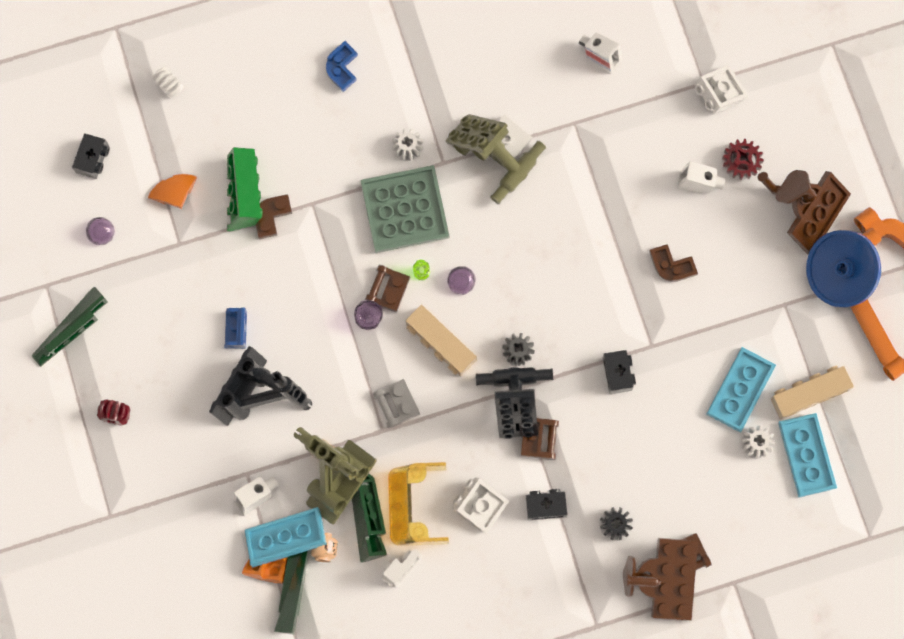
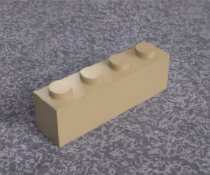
M422 304L405 320L406 329L413 336L417 334L421 338V344L427 349L430 347L435 352L434 356L440 362L444 360L449 365L447 368L454 375L458 373L462 376L477 361V356Z
M837 365L827 369L828 373L820 375V373L809 377L810 380L805 383L801 380L792 384L791 389L785 390V388L775 391L771 401L780 420L854 388L845 367L838 368Z

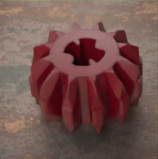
M106 399L102 400L100 405H98L97 417L103 422L122 426L127 424L131 409L125 403Z

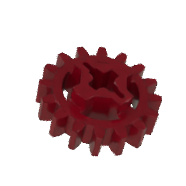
M744 138L743 142L740 143L736 139L735 145L729 143V148H725L724 153L726 155H723L722 160L726 162L723 163V167H728L727 174L733 172L732 178L739 175L740 180L743 179V176L750 179L751 174L756 176L757 170H761L762 166L760 164H763L764 159L760 157L763 155V152H758L759 145L753 146L754 141L747 143V140ZM731 154H733L734 158L733 163L731 162ZM753 156L755 157V165L753 164L754 162L752 161V157H753Z

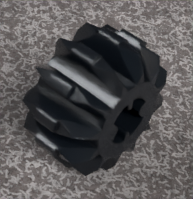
M612 507L611 514L608 511L604 512L607 518H600L601 522L606 523L601 525L600 529L607 528L603 535L607 536L610 532V540H613L615 535H617V539L620 541L622 540L621 533L628 537L629 534L626 530L633 529L632 526L627 525L633 522V519H626L629 512L627 511L622 515L623 508L621 507L618 509V513ZM616 519L619 520V524L621 523V526H618L617 529L613 527L614 524L611 525V522H614Z

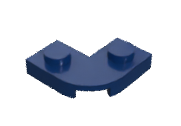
M346 41L329 54L326 62L328 77L342 92L346 91L357 81V78L346 66L358 56V53Z

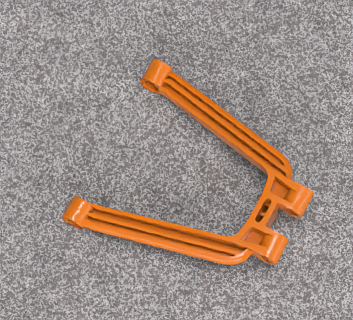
M868 207L854 218V223L863 233L862 235L867 237L874 246L881 242L882 238H890L904 248L903 222L893 218L881 220L876 211L871 207ZM867 299L863 303L850 308L879 361L884 366V373L892 381H895L904 374V359L894 349Z

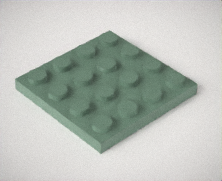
M434 165L360 180L375 253L450 238Z

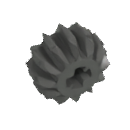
M513 333L512 340L506 338L507 344L502 345V349L506 350L503 352V356H509L507 359L508 363L514 359L515 366L518 365V361L525 365V359L528 361L532 359L529 354L535 353V350L531 349L534 346V342L527 343L530 339L529 336L522 339L523 333L519 334V338H516V335ZM521 346V347H522V352H521V351H518V352L516 353V352H515V347L519 348V347Z

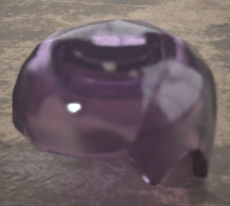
M104 217L93 218L88 222L85 229L87 239L95 245H106L112 241L115 235L114 225Z
M457 266L450 271L447 278L449 289L459 295L471 292L477 281L474 271L467 266Z
M370 299L361 301L354 310L356 324L365 330L377 328L383 318L381 306L376 301Z

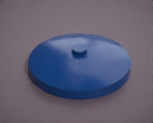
M851 230L832 231L818 239L811 248L806 263L807 279L812 291L823 302L834 307L856 306L866 301L879 284L881 277L880 256L873 243L864 235Z

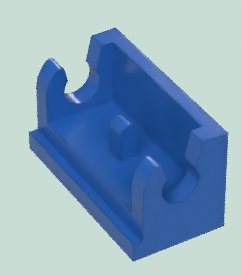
M245 307L227 308L224 348L246 349L247 310Z

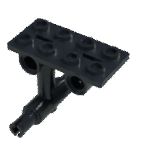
M248 346L237 366L232 370L228 381L223 385L217 399L212 403L209 413L228 426L233 417L238 420L246 419L252 407L288 399L295 406H300L303 410H309L311 407L308 404L312 406V401L307 398L306 392L292 379L283 376L278 371L271 374L268 369L264 368L267 360L253 347ZM256 386H267L273 389L251 395Z
M512 367L509 369H498L493 371V373H476V386L494 384L496 387L508 386L509 388L508 391H495L494 397L499 438H530L538 435L535 389L522 390V385L534 384L536 381H553V368L535 370L533 367Z

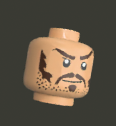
M325 533L327 545L311 549V555L315 557V561L331 562V559L336 557L338 541L332 537V534Z

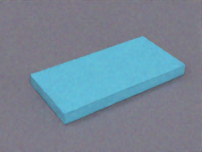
M741 347L706 415L741 433L776 364Z
M817 413L779 421L778 425L798 498L837 489Z
M318 507L245 530L249 560L252 567L327 545L321 512Z

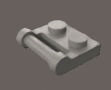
M404 379L373 393L388 421L386 423L388 428L395 427L420 415L419 409ZM387 394H390L400 415L397 418H394L384 397Z

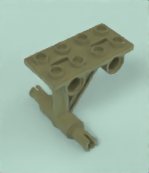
M468 114L461 119L456 129L449 133L445 142L452 145L464 156L470 150L482 161H485L490 156L508 170L501 179L498 189L490 196L496 204H500L506 195L513 192L528 176V173L537 164L536 159L546 149V146L537 140L534 146L528 152L523 153L516 161L502 142L509 133L506 123Z
M299 427L296 431L300 434L294 432L293 436L305 445L307 451L319 459L320 480L314 479L307 487V493L310 497L306 501V505L311 509L318 507L321 517L334 525L377 462V459L351 440H348L343 448L340 446L333 448L319 436L311 435L304 428Z

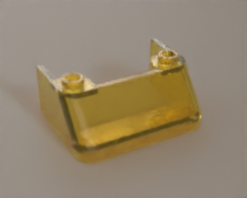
M446 462L414 463L393 468L389 472L390 539L393 544L397 546L449 544V537L429 538L428 528L425 524L412 522L411 483H421L424 481L427 471L447 470Z

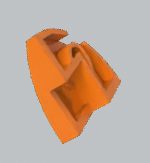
M189 174L173 175V177L160 181L151 190L148 198L182 209L187 195L192 191L197 176Z
M288 557L256 567H252L250 560H248L242 574L267 582L283 584Z

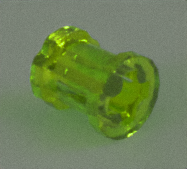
M420 259L413 264V274L416 279L423 281L430 275V266L425 260ZM419 267H423L424 273H420Z

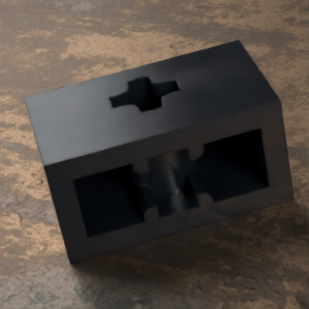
M84 133L72 165L75 173L97 179L98 174H101L103 171V160L110 151V146L106 139Z
M627 350L604 353L602 358L609 395L632 391L633 385H636L635 374H631L630 366H633L631 355H627ZM618 368H620L621 371H624L622 376H620L619 373H615Z
M551 489L549 493L542 494L541 491H530L529 495H526L528 521L567 517L566 495L560 489ZM544 500H547L548 503H552V505H549L548 509H545V506L541 505L543 504Z

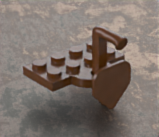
M794 170L789 173L781 186L775 185L768 177L767 172H761L757 176L758 181L762 182L773 195H776L775 197L778 202L785 204L792 202L796 219L790 226L787 234L808 255L817 240L828 232L851 195L830 171H825L818 184L810 183L809 174L803 170Z
M658 538L656 557L643 561L637 570L635 557L628 556L623 569L625 595L632 597L634 586H638L642 593L653 598L652 618L692 621L698 541Z

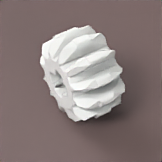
M163 66L161 69L159 68L153 75V80L169 98L177 96L183 89L181 82L168 67Z
M412 128L409 130V133H406V129H403V134L397 132V138L392 139V143H394L392 150L396 151L397 157L402 155V160L409 156V159L412 161L413 155L419 157V151H423V146L421 145L423 139L419 138V132L413 134ZM406 142H409V147L406 146Z
M758 425L756 430L751 426L749 428L750 432H744L743 435L746 438H743L741 442L747 444L743 447L744 451L747 449L751 450L748 456L755 453V458L758 459L761 453L765 458L767 452L771 453L773 451L771 446L775 444V441L769 439L774 435L773 433L766 434L769 430L767 427L761 431V425ZM757 438L762 442L760 446H757V442H754Z

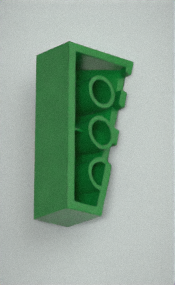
M233 147L227 154V179L231 180L227 189V196L231 197L229 207H227V215L230 216V224H227V231L229 232L255 226L262 218L263 211L260 208L261 192L258 190L259 174L256 168L258 157L255 156V149Z

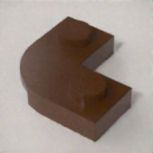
M288 194L268 198L260 203L263 214L262 218L256 223L259 239L278 236L274 218L292 214Z
M668 244L649 250L655 270L662 279L677 282L698 275L692 256L674 261Z

